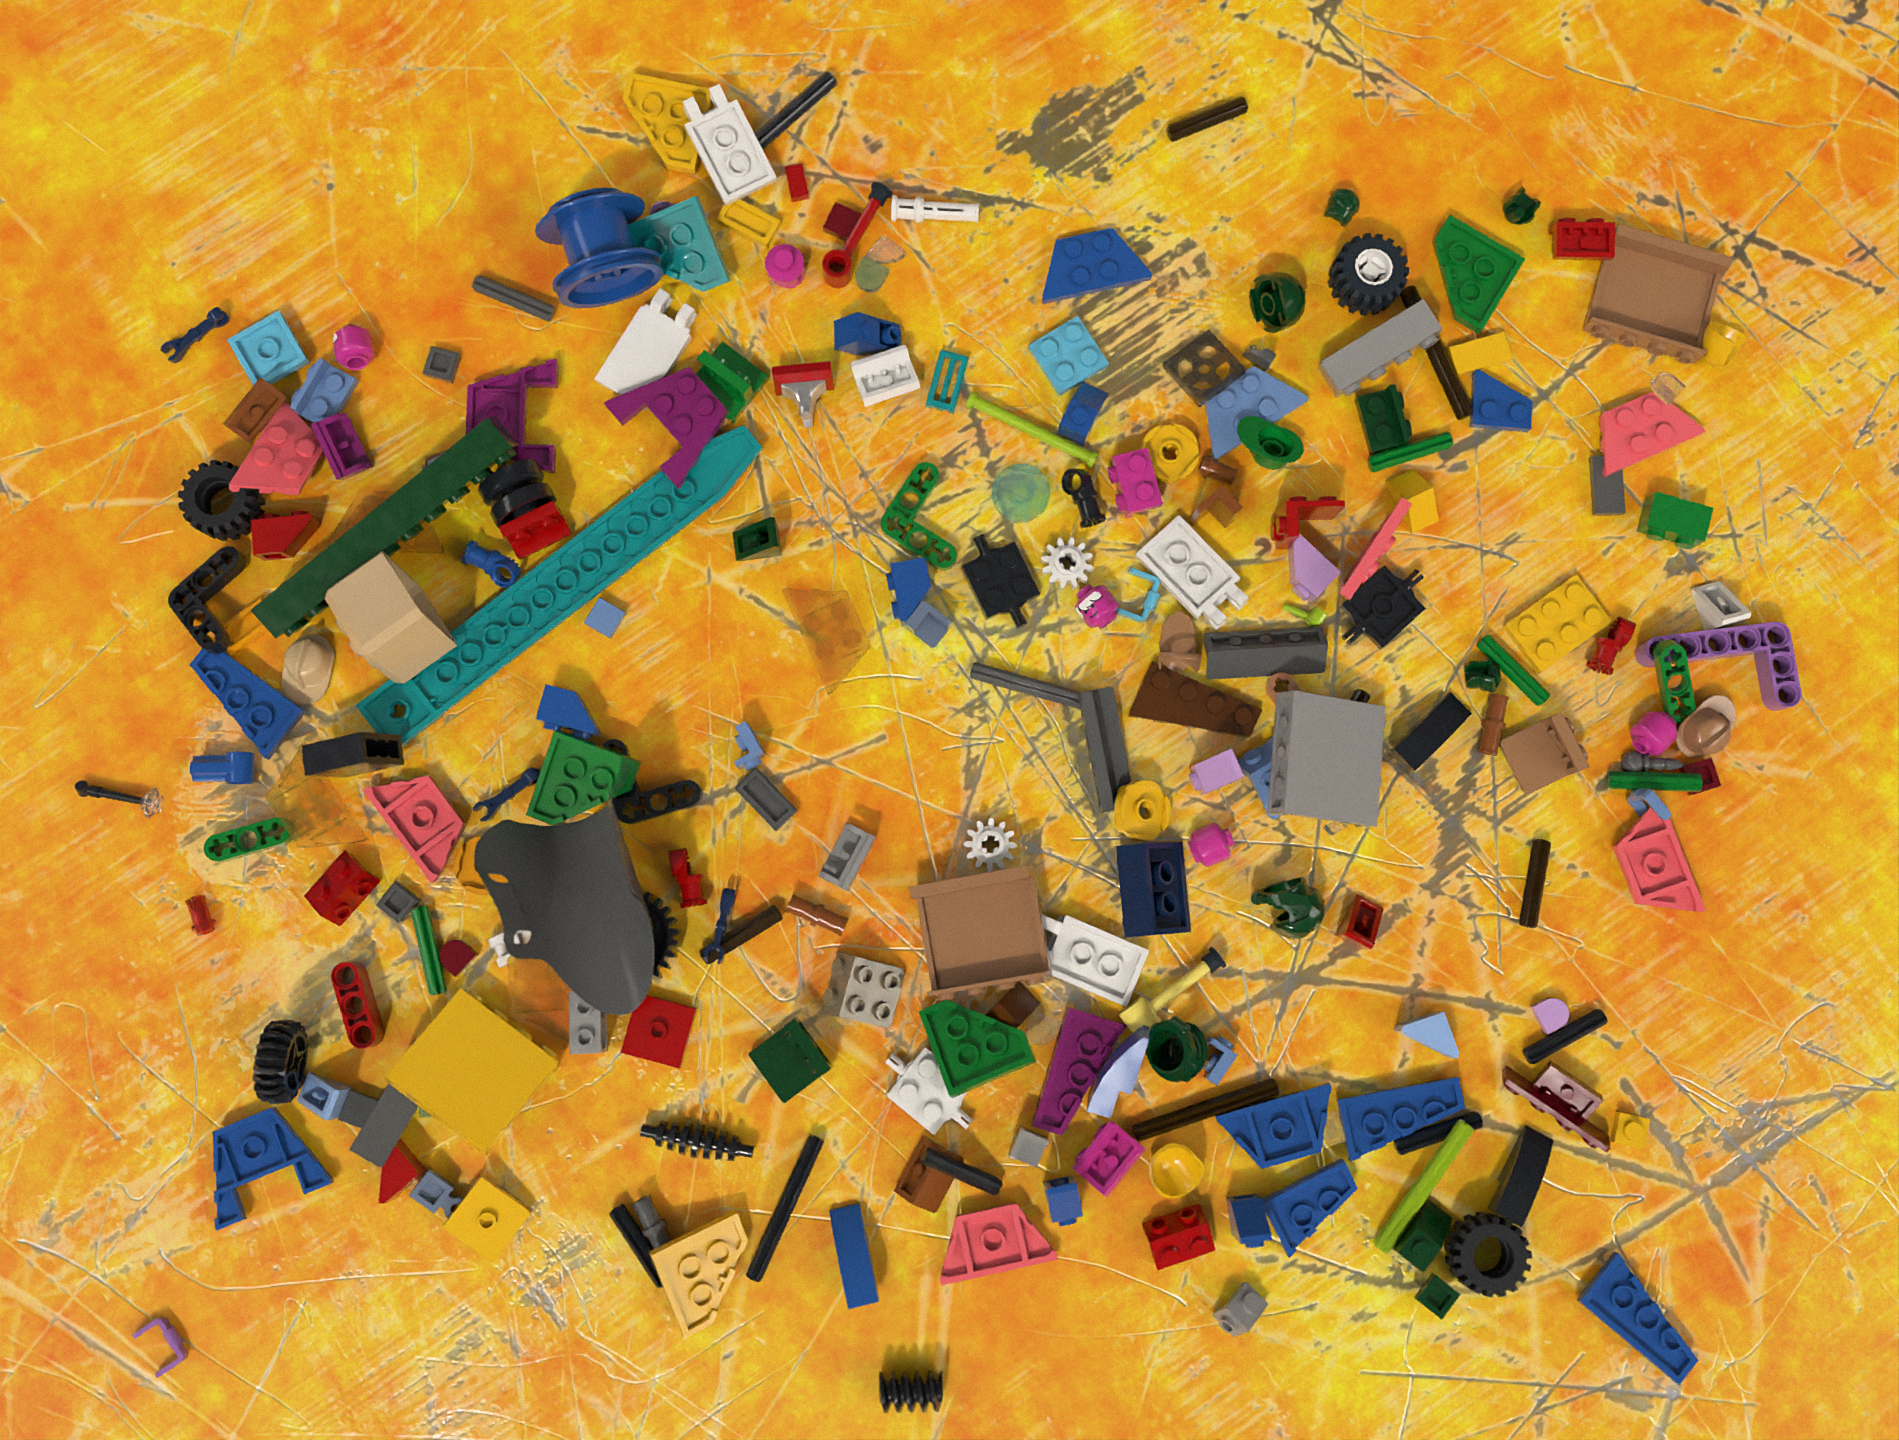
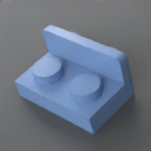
M318 358L317 362L309 367L306 374L307 379L302 387L293 394L290 408L304 419L312 423L341 413L359 381L331 366L326 360Z

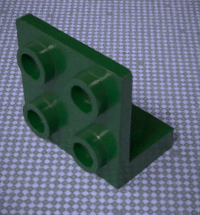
M798 1017L791 1020L785 1027L749 1053L751 1060L783 1103H786L833 1067Z

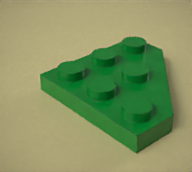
M1449 215L1432 242L1453 319L1480 334L1525 258Z
M555 730L526 815L554 826L608 801V788L611 798L632 790L642 761L566 732Z
M947 999L919 1011L948 1095L951 1098L1037 1062L1026 1033L1020 1029L1003 1024Z

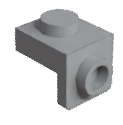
M1246 1281L1239 1285L1223 1307L1215 1310L1213 1316L1218 1320L1220 1327L1225 1332L1236 1337L1250 1331L1268 1306V1303Z

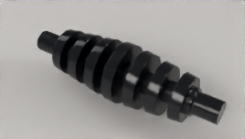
M660 1121L659 1125L656 1126L643 1124L641 1127L640 1136L652 1138L655 1141V1146L662 1148L664 1141H667V1150L674 1151L677 1143L679 1144V1154L686 1155L688 1146H691V1158H698L700 1148H703V1159H710L712 1150L716 1151L715 1160H722L724 1153H728V1161H734L738 1156L752 1158L755 1146L741 1143L737 1135L733 1134L731 1141H728V1132L721 1131L718 1139L715 1138L716 1128L709 1127L707 1135L703 1136L704 1124L698 1123L694 1134L691 1133L692 1123H685L682 1131H679L680 1122H673L670 1129H667V1121Z

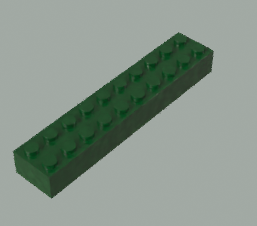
M496 416L487 417L252 608L251 612L275 639L283 634L290 637L292 634L297 633L309 623L306 619L308 616L313 618L329 607L325 600L328 588L380 551L385 552L389 557L395 554L401 548L398 544L401 540L407 542L409 539H413L424 530L421 525L423 522L430 523L447 511L444 505L448 502L451 504L457 503L470 492L467 487L471 483L474 485L480 484L493 473L490 469L495 464L498 466L504 465L517 454L513 449L519 445L518 442Z

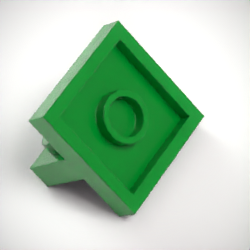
M723 341L711 355L703 350L697 358L700 369L696 375L727 409L728 415L726 419L732 424L769 380L767 374Z

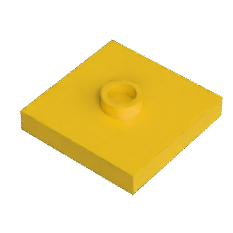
M481 1175L444 1222L442 1228L493 1263L532 1213V1210L484 1175Z

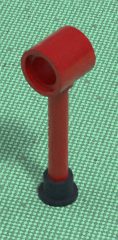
M879 182L872 183V191L868 196L869 202L842 250H831L823 258V277L825 282L833 288H843L850 283L852 279L851 256L879 206H883L887 198L889 199L893 195L888 187ZM835 265L845 268L839 273L830 270Z

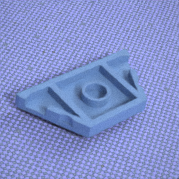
M1255 366L1251 367L1207 395L1204 399L1205 412L1208 418V435L1210 436L1212 448L1211 456H1214L1216 461L1243 444L1237 434V425L1241 419L1247 416H1256L1274 424L1306 404L1309 398L1307 395Z

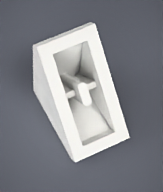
M1720 580L1692 588V596L1704 630L1723 628L1751 617V612Z

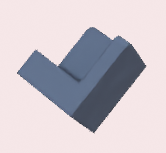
M922 600L905 622V628L931 648H935L952 626L951 620L924 600Z

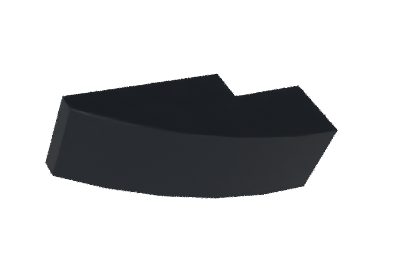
M1449 692L1388 752L1408 773L1414 772L1472 713Z
M1524 1125L1497 1179L1500 1181V1184L1487 1208L1488 1210L1523 1227L1544 1177L1554 1140Z

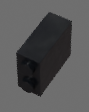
M358 732L302 745L305 776L351 777L404 765L401 735Z

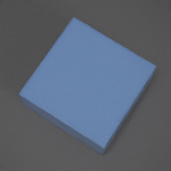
M599 597L584 623L611 639L626 613Z

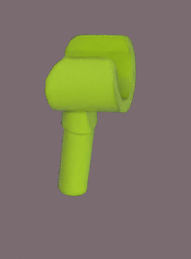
M1287 603L1283 607V610L1304 619L1309 627H1319L1325 621L1326 613L1318 607H1314L1310 613Z

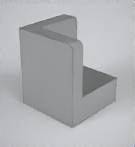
M1019 1126L1008 1156L1013 1160L1018 1159L1037 1168L1045 1146L1047 1147L1050 1141L1041 1134Z

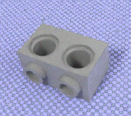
M569 992L570 1054L607 1052V1013L595 1009L582 1000L575 992Z

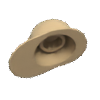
M305 635L292 643L285 653L282 688L285 695L297 704L310 705L317 702L328 688L335 653L332 644L326 638L319 635Z

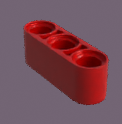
M341 962L332 969L331 981L348 1039L355 1048L375 1047L383 1041L385 1032L368 972L365 966L359 962ZM349 967L355 973L354 980L350 984L344 978L345 971ZM356 997L361 998L363 1001V1009L359 1013L353 1008V1001ZM365 1026L369 1027L372 1032L369 1042H365L361 1037L362 1029Z

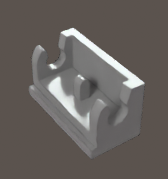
M846 823L818 876L848 892L876 837L850 823Z

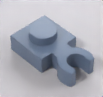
M431 1168L427 1170L409 1194L411 1198L433 1213L439 1207H442L447 1218L453 1212L451 1207L454 1204H459L464 1198L462 1195L453 1196L450 1194L455 1185Z

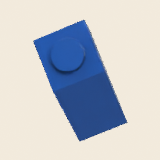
M1082 382L1061 419L1057 434L1084 446L1109 394Z
M1073 1175L1043 1182L1052 1223L1058 1222L1059 1226L1076 1223V1218L1083 1216L1077 1182Z

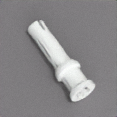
M892 195L891 222H895L897 219L915 220V223L923 222V219L978 222L979 203L924 201V198L919 196L916 199L898 198L897 195Z

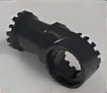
M1068 469L1064 472L1061 480L1062 488L1065 493L1071 495L1074 505L1078 506L1082 519L1080 522L1081 528L1092 527V523L1095 526L1104 522L1106 518L1105 515L1101 514L1097 502L1099 495L1094 489L1089 472L1085 469ZM1075 474L1079 475L1081 479L1080 487L1077 490L1072 486V479Z

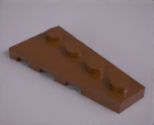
M1152 661L1128 717L1250 738L1262 709L1164 666L1160 670L1158 664Z

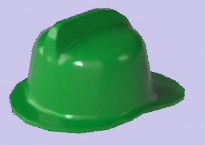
M1247 416L1241 419L1237 425V434L1240 441L1249 449L1255 462L1263 468L1270 470L1280 469L1287 463L1295 462L1301 458L1304 452L1303 442L1298 435L1265 419Z

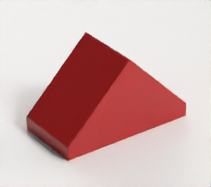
M1356 894L1335 936L1361 950H1371L1376 941L1384 908Z
M401 1138L382 1167L378 1202L381 1204L394 1200L427 1171Z

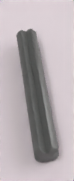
M977 662L972 665L970 672L972 679L1080 709L1077 695L1080 691Z

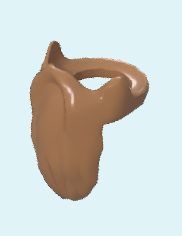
M1177 611L1169 616L1162 626L1158 668L1161 670L1162 666L1166 665L1173 671H1182L1187 667H1192L1195 672H1198L1201 655L1196 654L1195 627L1188 615Z

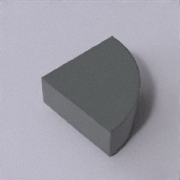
M1250 345L1242 356L1266 372L1275 359L1276 353L1267 348L1259 351L1256 349V345Z

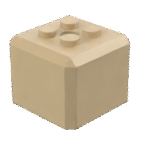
M380 551L327 590L325 600L337 618L335 623L349 637L350 642L348 643L357 656H362L366 659L372 668H377L394 683L404 684L457 646V642L421 587L383 551Z

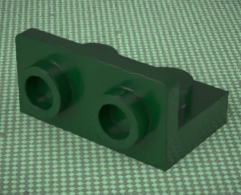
M1395 384L1389 385L1385 390L1355 398L1369 455L1381 453L1408 443L1412 436V428L1409 420L1404 418L1402 410L1404 408V399L1400 391L1397 392Z

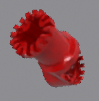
M1618 616L1617 620L1614 621L1616 625L1612 624L1614 628L1609 630L1608 637H1597L1595 641L1597 645L1592 660H1588L1586 666L1589 669H1593L1592 671L1594 672L1598 670L1597 673L1601 672L1602 674L1612 675L1614 671L1612 665L1616 655L1631 640L1636 627L1635 622Z
M687 849L670 850L669 862L672 875L676 877V883L680 884L683 902L680 904V907L689 908L708 904L707 899L703 897L701 885L703 874L691 875L690 862H687L689 857H686L688 855Z

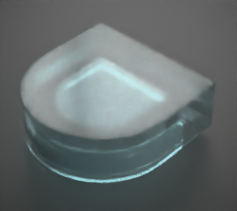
M863 256L855 272L858 287L869 293L878 291L889 274V268Z

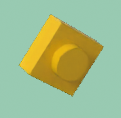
M1616 1111L1610 1142L1645 1150L1650 1119Z

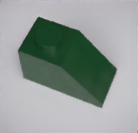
M1427 1198L1392 1249L1424 1273L1442 1249L1453 1218Z

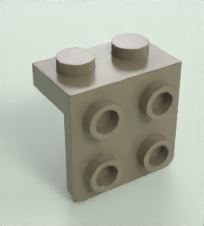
M838 952L831 966L832 975L828 989H826L823 995L824 1005L822 1011L884 1028L890 1027L905 976L904 970Z

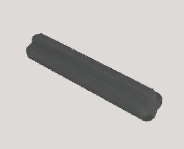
M477 275L472 283V288L476 292L543 320L551 321L556 309L552 304L482 275Z

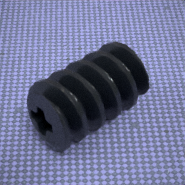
M931 1370L928 1371L925 1380H922L920 1371L915 1372L913 1380L909 1379L907 1371H903L900 1380H897L895 1372L891 1371L888 1381H885L882 1371H880L879 1402L884 1413H889L892 1403L897 1413L902 1412L904 1403H906L910 1413L914 1412L917 1403H919L922 1412H927L929 1403L932 1404L935 1412H939L943 1403L942 1370L938 1380H935Z

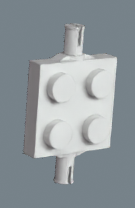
M924 1047L916 1059L908 1064H905L894 1053L891 1054L890 1058L898 1066L890 1059H887L885 1064L890 1066L899 1075L896 1084L886 1095L890 1100L933 1135H935L944 1122L951 1118L964 1127L965 1130L968 1128L969 1124L960 1118L963 1117L970 1124L974 1120L960 1109L962 1099L968 1092L954 1098L949 1097L936 1058L932 1052Z

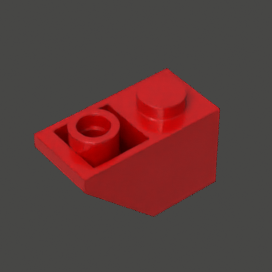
M293 511L291 516L280 517L278 514H264L261 516V519L251 520L253 555L263 561L294 558L320 528V520L308 511Z

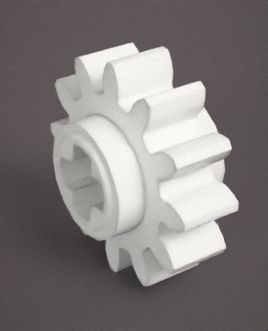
M1073 537L1069 539L1068 545H1064L1063 540L1058 538L1056 549L1051 545L1046 547V551L1050 556L1045 555L1041 557V562L1048 564V566L1042 569V575L1051 574L1048 584L1053 585L1056 581L1060 582V591L1064 590L1066 583H1070V587L1076 590V580L1086 583L1088 578L1083 572L1090 573L1093 570L1092 565L1086 564V562L1091 560L1092 553L1083 554L1085 543L1075 547ZM1064 559H1070V564L1073 565L1070 566L1069 570L1063 569L1062 563Z
M993 818L989 819L988 826L986 827L983 826L982 822L977 821L978 831H967V834L973 840L966 841L963 844L967 848H972V852H969L966 858L972 859L976 857L978 859L975 868H979L982 863H986L988 872H991L994 863H997L1000 869H1004L1002 859L1013 860L1014 857L1011 853H1008V849H1015L1017 847L1016 843L1009 842L1008 840L1014 835V831L1005 833L1003 831L1005 828L1004 821L998 827H995ZM988 837H993L994 842L999 844V848H994L993 853H987V848H982V843H985Z

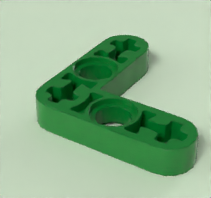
M922 462L913 469L882 516L881 530L888 539L918 558L925 557L926 563L938 570L947 571L956 563L957 554L955 548L949 542L914 521L939 482L937 467L932 463ZM929 470L933 480H926L923 483L921 490L926 492L922 494L917 488L910 485L913 483L917 487L921 481L919 473H926ZM908 493L916 495L918 504L913 508L904 507L901 502L904 495ZM895 519H899V526L905 531L908 525L912 527L907 532L905 540L900 539L903 536V532L898 529H893L892 532L889 531L888 520L893 522ZM916 533L924 534L927 538V543L922 548H915L910 543L911 537ZM932 541L937 543L934 545V549L941 553L945 550L949 551L950 561L944 560L942 563H939L938 555L933 551L930 552V556L925 555L930 550Z

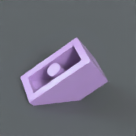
M1301 534L1288 548L1289 583L1293 586L1292 590L1300 599L1308 600L1312 603L1341 571Z
M1232 748L1195 764L1190 768L1192 773L1189 774L1192 787L1195 791L1200 790L1201 795L1232 784L1244 777Z

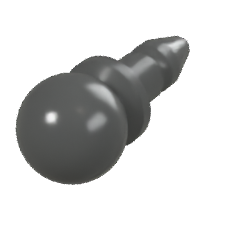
M1628 751L1621 758V767L1625 772H1649L1650 768L1654 770H1674L1683 767V763L1675 759L1654 757L1651 759L1649 753L1643 755L1638 751Z

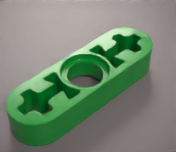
M1668 639L1661 641L1655 647L1653 656L1663 710L1676 723H1682L1696 709L1686 651L1676 641ZM1671 649L1675 652L1671 654V662L1675 666H1671V663L1665 658L1669 655V650ZM1674 675H1681V683L1675 688H1668L1669 679ZM1679 700L1682 704H1684V706L1680 707L1679 713H1676L1674 710H1677L1679 708Z
M275 817L210 836L204 844V853L212 861L227 862L286 845L294 838L295 828L291 821L284 818ZM277 824L280 827H285V832L281 833V839L279 836L265 837L264 832L269 833L277 830ZM252 831L257 836V842L252 848L248 849L243 845L242 838L245 833ZM218 841L223 844L234 843L236 847L223 849L222 855L214 852V848L219 846Z

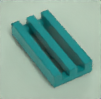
M940 350L926 401L927 408L933 407L937 408L938 411L943 412L945 410L950 414H954L969 361L968 356ZM948 358L950 362L940 399L935 401L934 397L944 360ZM956 361H959L961 365L950 404H947L945 401Z

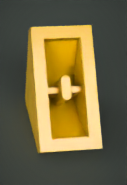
M1414 469L1385 482L1396 505L1401 498L1412 503L1403 518L1411 534L1439 521L1434 489Z

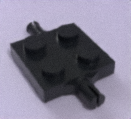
M984 534L975 537L973 541L980 555L975 560L963 564L961 570L986 621L998 615L1010 613L1016 629L1027 625L1028 622L1020 608L1026 602L1039 597L1040 592L1015 541L1001 548L990 549Z
M1384 565L1354 593L1350 600L1347 599L1339 606L1350 617L1354 625L1342 635V639L1345 641L1350 635L1354 634L1346 642L1348 645H1352L1363 634L1381 650L1426 609L1415 598L1412 590L1416 584L1424 579L1423 575L1420 574L1412 581L1419 573L1417 569H1414L1408 577L1402 580L1396 577Z

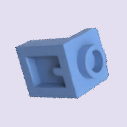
M744 721L735 726L739 734L734 737L742 752L748 750L749 754L734 761L738 769L745 767L746 771L760 765L762 763L760 758L766 756L752 728Z
M1220 1035L1217 1039L1209 1036L1206 1040L1207 1043L1220 1051L1218 1056L1213 1054L1203 1068L1207 1071L1203 1077L1214 1085L1219 1084L1238 1056L1232 1051L1234 1045Z

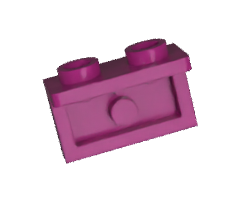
M1148 448L1113 456L1111 466L1107 467L1111 484L1116 483L1119 494L1115 495L1119 512L1124 511L1125 518L1127 519L1131 518L1134 513L1162 507L1163 501Z
M1112 1120L1108 1124H1103L1094 1135L1095 1140L1088 1148H1084L1078 1153L1075 1158V1165L1072 1167L1075 1172L1081 1175L1105 1197L1110 1195L1146 1150Z

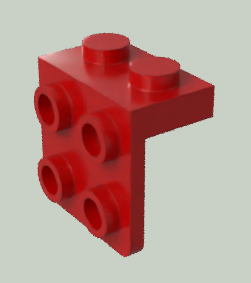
M1303 496L1289 498V501H1285L1274 515L1275 523L1271 524L1270 535L1271 540L1276 543V550L1288 549L1299 537V520H1332L1345 508V501L1337 500L1335 496H1323L1318 498V501H1307V497Z

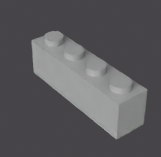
M1422 299L1322 360L1318 369L1336 397L1342 394L1348 397L1361 388L1360 383L1369 378L1371 381H1374L1387 372L1385 368L1393 363L1399 366L1413 356L1411 352L1420 347L1425 350L1438 341L1437 337L1443 328L1425 300Z

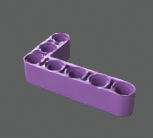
M1781 622L1657 636L1640 643L1635 650L1636 661L1644 667H1655L1654 658L1649 653L1650 645L1656 647L1661 641L1668 639L1674 640L1678 644L1681 642L1686 646L1688 663L1754 655L1761 698L1767 709L1780 711L1796 706L1801 700L1802 692L1789 628ZM1768 631L1771 632L1775 638L1774 644L1768 640ZM1738 635L1744 638L1745 647L1739 644ZM1709 638L1716 644L1715 651L1708 645ZM1671 649L1669 650V655L1665 658L1671 665H1674L1671 662V654L1675 652ZM1773 661L1779 664V673L1774 670ZM1779 690H1781L1785 695L1784 702H1782L1778 697Z

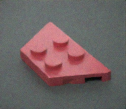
M1656 391L1650 392L1604 412L1600 416V431L1602 432L1600 450L1604 452L1602 474L1604 477H1607L1694 439L1706 431L1701 425Z
M284 401L269 420L229 483V490L239 492L240 488L259 489V493L268 494L280 492L288 495H299L324 452L315 433L290 408L287 402Z
M1401 498L1392 513L1390 512L1342 581L1340 595L1350 600L1361 583L1364 584L1368 577L1371 578L1380 565V562L1376 559H1380L1384 553H1387L1395 542L1396 538L1392 535L1412 503Z
M431 776L365 788L363 791L428 880L431 883H435L440 877L466 826L465 821Z
M1649 807L1613 846L1634 904L1692 912L1705 911L1670 818L1667 820L1660 819L1653 809Z
M1013 1202L955 1216L940 1276V1284L942 1286L1058 1260L1056 1252L1019 1205Z

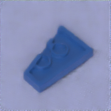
M1342 1158L1262 1199L1267 1217L1288 1258L1297 1251L1295 1248L1306 1237L1310 1238L1317 1231L1316 1227L1328 1215H1332L1358 1189Z

